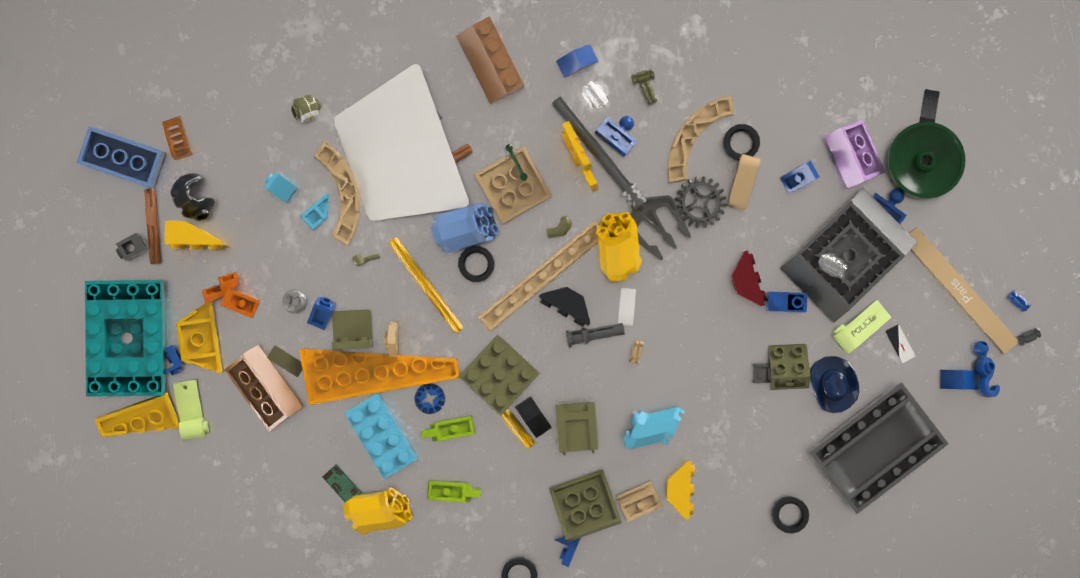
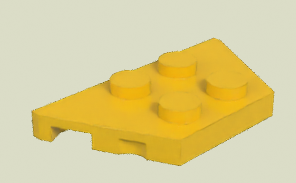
M212 301L204 303L189 315L176 322L180 355L183 362L217 373H223Z

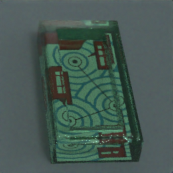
M337 464L322 476L344 502L362 493Z

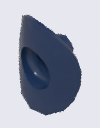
M838 356L823 357L814 363L810 371V380L819 406L824 411L830 413H839L849 409L857 401L860 392L858 378L853 366L847 360Z

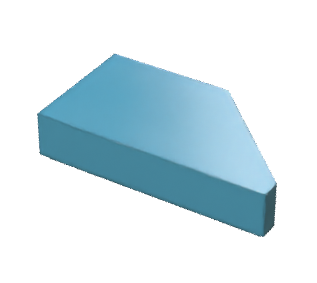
M326 193L300 216L313 231L328 218L329 195Z

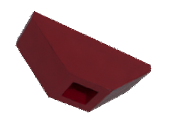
M747 250L742 252L730 275L736 295L762 307L765 306L764 301H767L765 291L760 290L759 287L761 278L758 271H754L753 265L755 260L753 254H749Z

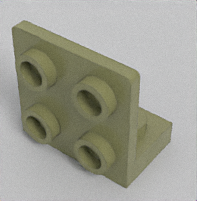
M371 310L332 312L334 340L332 342V350L373 348Z
M770 345L768 347L771 369L770 390L809 388L811 376L807 345Z

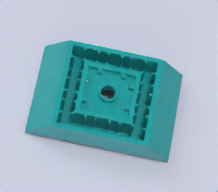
M163 280L85 281L86 397L164 396L167 374L164 372L167 369L165 353L167 352L165 349L166 297ZM125 333L132 335V341L129 344L123 342L122 337Z

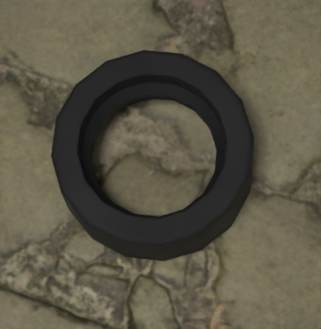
M737 124L727 131L723 139V148L729 157L737 161L740 160L741 154L736 153L730 144L731 137L739 131L747 132L753 139L752 148L744 154L753 157L758 152L760 137L752 126Z
M471 246L461 253L458 259V268L465 279L471 282H481L491 276L494 270V259L486 248ZM480 253L486 257L488 266L483 274L472 275L466 270L465 261L470 254Z
M783 497L775 503L772 509L773 523L785 533L793 534L800 532L809 521L808 507L796 497ZM786 504H795L801 510V520L794 526L784 525L779 518V512Z
M519 557L509 560L504 565L501 573V578H508V573L513 566L523 565L529 569L531 578H537L535 565L530 560Z

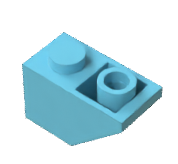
M277 172L274 175L271 173L265 181L267 185L264 188L285 203H288L298 190V187Z

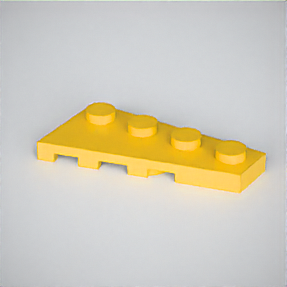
M167 392L164 393V396H154L101 415L94 420L101 437L126 435L127 433L134 432L145 433V431L152 430L163 431L170 428L179 429L180 422Z

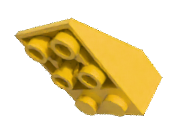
M165 221V244L170 245L172 249H185V246H189V249L204 250V246H209V249L223 250V246H228V243L189 222Z

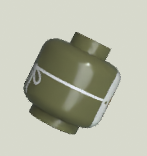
M311 95L297 98L293 101V105H291L293 117L300 122L317 118L321 109L319 100L314 99Z

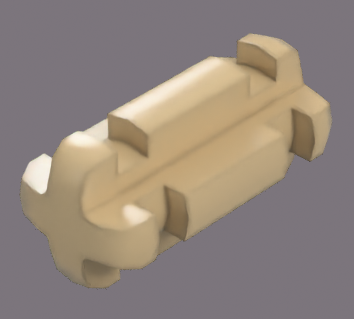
M635 340L629 362L639 364L640 361L638 360L641 358L642 345L644 346V343Z

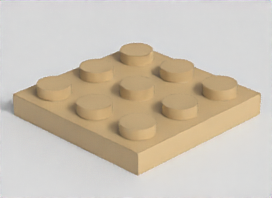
M524 146L514 151V154L523 172L527 174V180L523 181L520 179V173L510 154L474 174L502 224L552 197Z

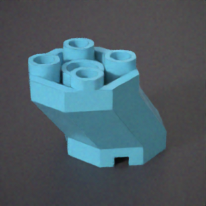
M673 407L649 414L642 411L639 414L635 412L630 422L633 426L630 431L627 430L622 439L625 442L624 446L635 449L659 442L668 445L669 441L667 438L672 439L682 418L678 415L679 413L683 414L684 410L679 407Z

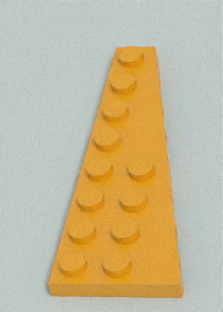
M299 349L309 405L457 379L460 375L457 359L406 355L390 357L389 354Z

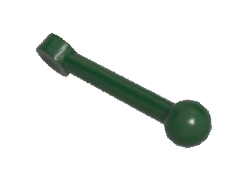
M507 144L505 149L509 151L520 173V179L523 181L527 180L528 176L523 172L512 150L513 146Z

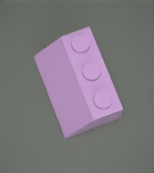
M863 120L825 135L827 144L831 149L835 163L842 174L847 188L886 172Z

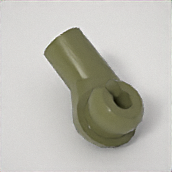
M563 216L558 227L548 228V238L565 236L572 226L570 217Z

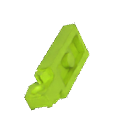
M472 415L434 422V424H430V429L421 431L422 439L432 437V440L437 442L475 435Z
M429 480L427 500L470 502L471 497H481V489H471L472 484L462 482Z

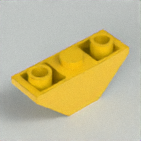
M686 460L666 479V499L685 519H690V515H693L694 510L693 503H690V496H694V484H691V476H694L695 466L691 465L690 460Z

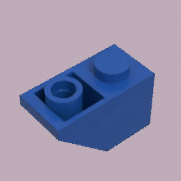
M769 291L766 296V311L807 313L808 293Z

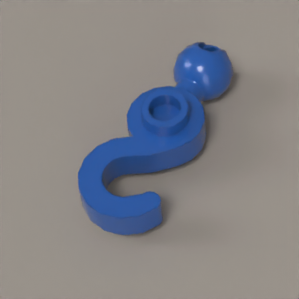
M978 341L974 345V351L980 358L976 363V371L981 376L979 389L984 397H995L1000 392V386L994 385L991 386V389L989 388V381L993 377L995 364L991 358L987 357L989 351L988 344L985 341Z

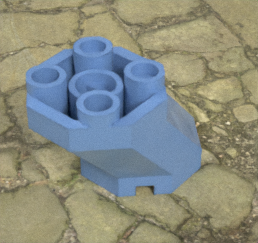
M484 203L473 204L434 216L433 221H436L431 226L435 243L445 248L442 250L444 253H451L494 240L495 235L499 233L498 226L495 224L493 209L489 205L485 206Z

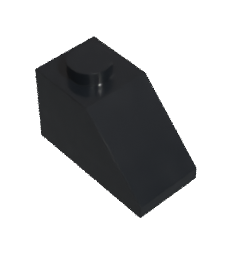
M531 396L515 406L536 438L552 428Z

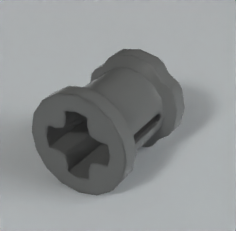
M753 364V367H755L753 383H770L768 379V367H770V364Z

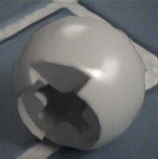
M297 289L287 291L282 299L283 307L287 312L297 314L305 308L306 297ZM291 297L299 298L297 301L298 306L290 305L292 302Z

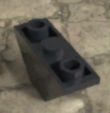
M568 287L539 295V298L542 299L540 303L549 308L553 305L558 308L557 313L566 318L568 315L575 318L573 322L581 327H584V325L589 326L590 319L584 296Z

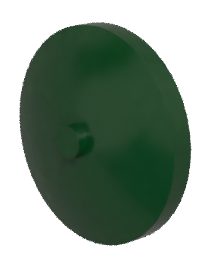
M919 122L903 129L893 140L887 159L889 173L894 183L906 194L920 199L936 198L951 191L960 181L966 162L963 145L956 134L944 125L935 122Z

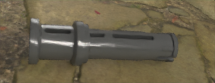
M623 323L594 329L584 327L578 331H566L568 347L580 343L588 344L589 341L625 335Z

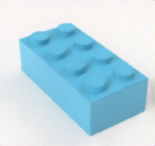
M380 393L375 394L345 412L346 417L383 479L418 459Z

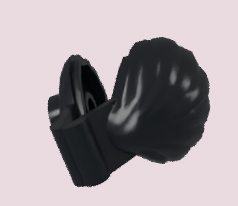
M188 173L180 176L175 181L170 194L174 198L175 206L183 209L181 213L183 217L202 221L209 217V212L213 209L215 200L210 197L195 199L188 196L190 189L201 179V175L197 173Z

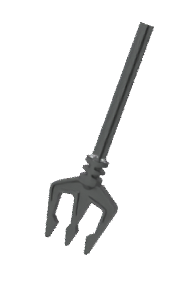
M560 96L552 102L557 111L566 122H570L574 132L621 188V196H627L626 202L631 201L633 203L631 205L633 210L630 215L637 224V228L642 221H646L662 234L663 240L676 249L677 246L672 235L665 231L656 214L658 208L666 205L678 219V229L688 238L691 237L672 196H641L640 192L642 190L637 191L635 189L637 184L631 183L563 98ZM638 233V243L658 259L663 260L658 247L649 245Z

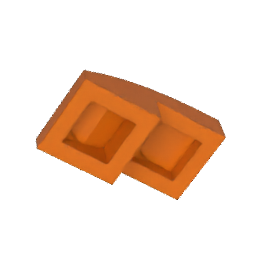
M234 272L218 277L219 285L203 289L202 294L205 304L224 296L227 287L233 289L239 283L237 273Z

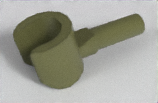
M361 253L352 257V260L356 266H361L365 262L379 259L380 255L375 254L363 258Z

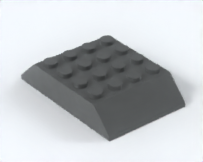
M901 382L880 395L829 434L809 453L854 512L858 514L949 443Z

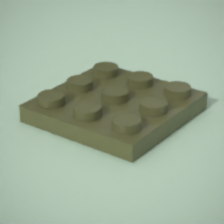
M497 335L459 375V378L501 416L540 373Z
M603 470L549 488L567 542L622 523Z

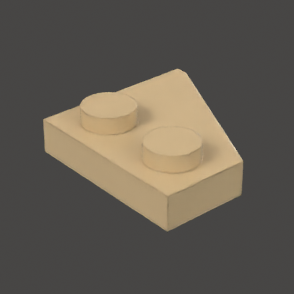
M390 321L388 332H384L385 350H389L390 357H397L398 321Z

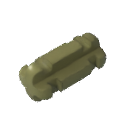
M653 69L631 75L633 84L655 78Z
M646 81L640 84V88L643 89V95L648 100L647 104L651 105L657 102V98L654 97L656 95L652 86L649 85L650 82Z

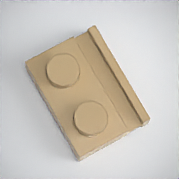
M651 481L616 496L627 522L663 507Z

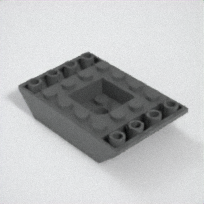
M862 188L781 269L804 293H808L807 296L835 323L895 267L914 247L917 241ZM847 250L855 252L854 260L848 261L845 259L844 255Z

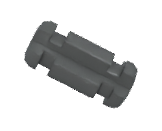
M1034 328V330L1023 333L1022 336L1017 337L1019 344L1025 345L1024 343L1032 342L1037 337L1040 338L1041 332L1038 328Z

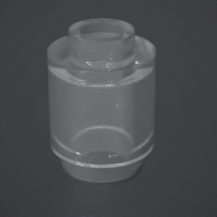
M591 81L583 87L585 91L582 94L593 108L595 107L599 110L610 102L607 98L608 95L598 82L593 83Z
M830 252L827 255L823 253L818 261L819 269L834 278L836 276L841 278L848 267L844 260Z

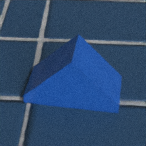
M590 44L572 50L556 60L564 78L598 62Z
M940 370V389L979 390V374L976 370Z

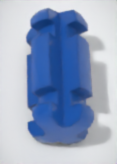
M1015 290L1008 296V299H1012L1011 302L1018 308H1022V311H1027L1031 306V303H1027V300L1020 294H1017Z

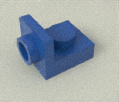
M318 297L307 323L325 330L336 303L332 302L329 298Z
M175 345L165 348L167 351L165 356L170 364L173 363L174 366L164 370L165 374L171 373L172 376L181 372V367L185 366Z

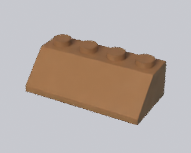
M490 16L473 24L456 36L490 104L524 88V84Z
M259 345L242 354L225 369L227 375L268 432L303 407Z

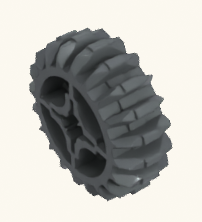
M697 176L694 177L695 183L688 179V187L685 184L681 185L684 192L677 190V193L682 196L675 197V201H680V204L676 205L677 208L682 209V211H679V214H685L684 222L689 218L688 225L691 226L695 221L696 228H699L700 222H702L704 228L707 227L706 221L714 225L712 218L714 217L719 221L720 217L717 213L723 215L724 211L720 207H726L727 205L726 203H721V200H725L726 196L720 197L719 195L724 190H716L719 183L717 182L712 186V178L709 179L708 183H705V176L702 177L701 182H699ZM696 187L708 188L712 193L702 195ZM691 190L694 201L686 207L685 197L688 191ZM697 196L701 197V199L709 197L703 203L704 208L697 205L692 207L698 201ZM716 198L715 210L710 214L708 202ZM699 209L705 215V218L695 217L689 212Z

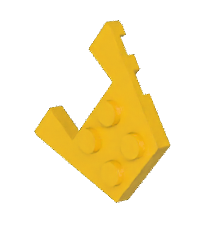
M567 121L562 124L564 129L561 132L563 140L572 154L575 165L580 166L591 191L595 192L599 190V187L591 172V169H593L591 162L580 145L570 122Z

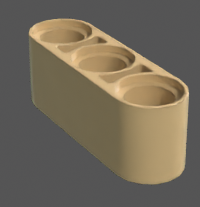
M741 154L727 206L746 211L758 172L760 158Z

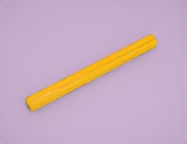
M395 237L390 240L389 245L453 332L458 333L461 331L463 326L399 239Z

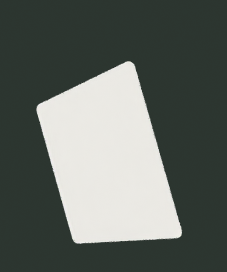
M413 64L335 116L334 124L356 180L367 216L371 221L459 209L468 206L469 199L422 69L418 64Z

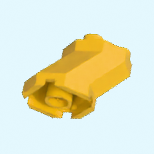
M629 212L609 213L603 216V221L599 223L596 230L599 241L601 269L610 281H623L629 278V273L635 274L638 272L642 263L639 254L637 224Z
M392 487L383 492L355 495L343 503L345 518L347 521L351 519L353 522L352 528L362 535L372 531L400 528L412 519L408 497L401 495Z

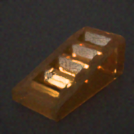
M178 116L163 121V129L173 159L179 160L193 155L181 117ZM175 125H178V126H179V127H177V128H175V129L169 130V127H172V126H175ZM179 132L181 133L180 135L171 137V135ZM183 140V142L174 145V142Z

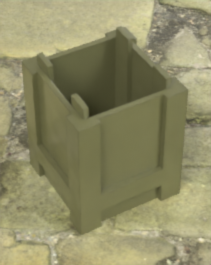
M595 403L556 405L559 452H563V456H565V452L592 450L594 454V450H598Z

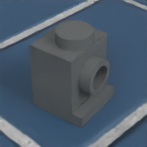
M134 233L116 243L118 247L116 252L120 259L124 258L125 261H129L148 251L139 233ZM130 245H134L135 247L134 251L130 252L128 249Z

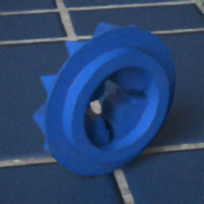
M424 384L415 393V405L423 413H437L444 406L445 394L438 385ZM426 391L431 396L437 395V397L433 399L434 407H432V405L429 402L422 403V401H424V399L427 398Z

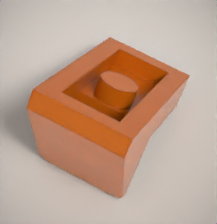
M227 287L220 305L252 318L260 300Z

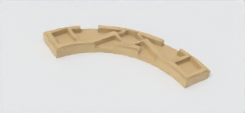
M732 95L719 98L704 105L683 124L670 150L668 183L688 180L687 163L694 142L701 132L713 122L735 114Z
M324 141L314 158L320 161L334 178L339 191L341 207L338 223L332 237L349 246L359 220V191L353 173L346 161L332 146Z

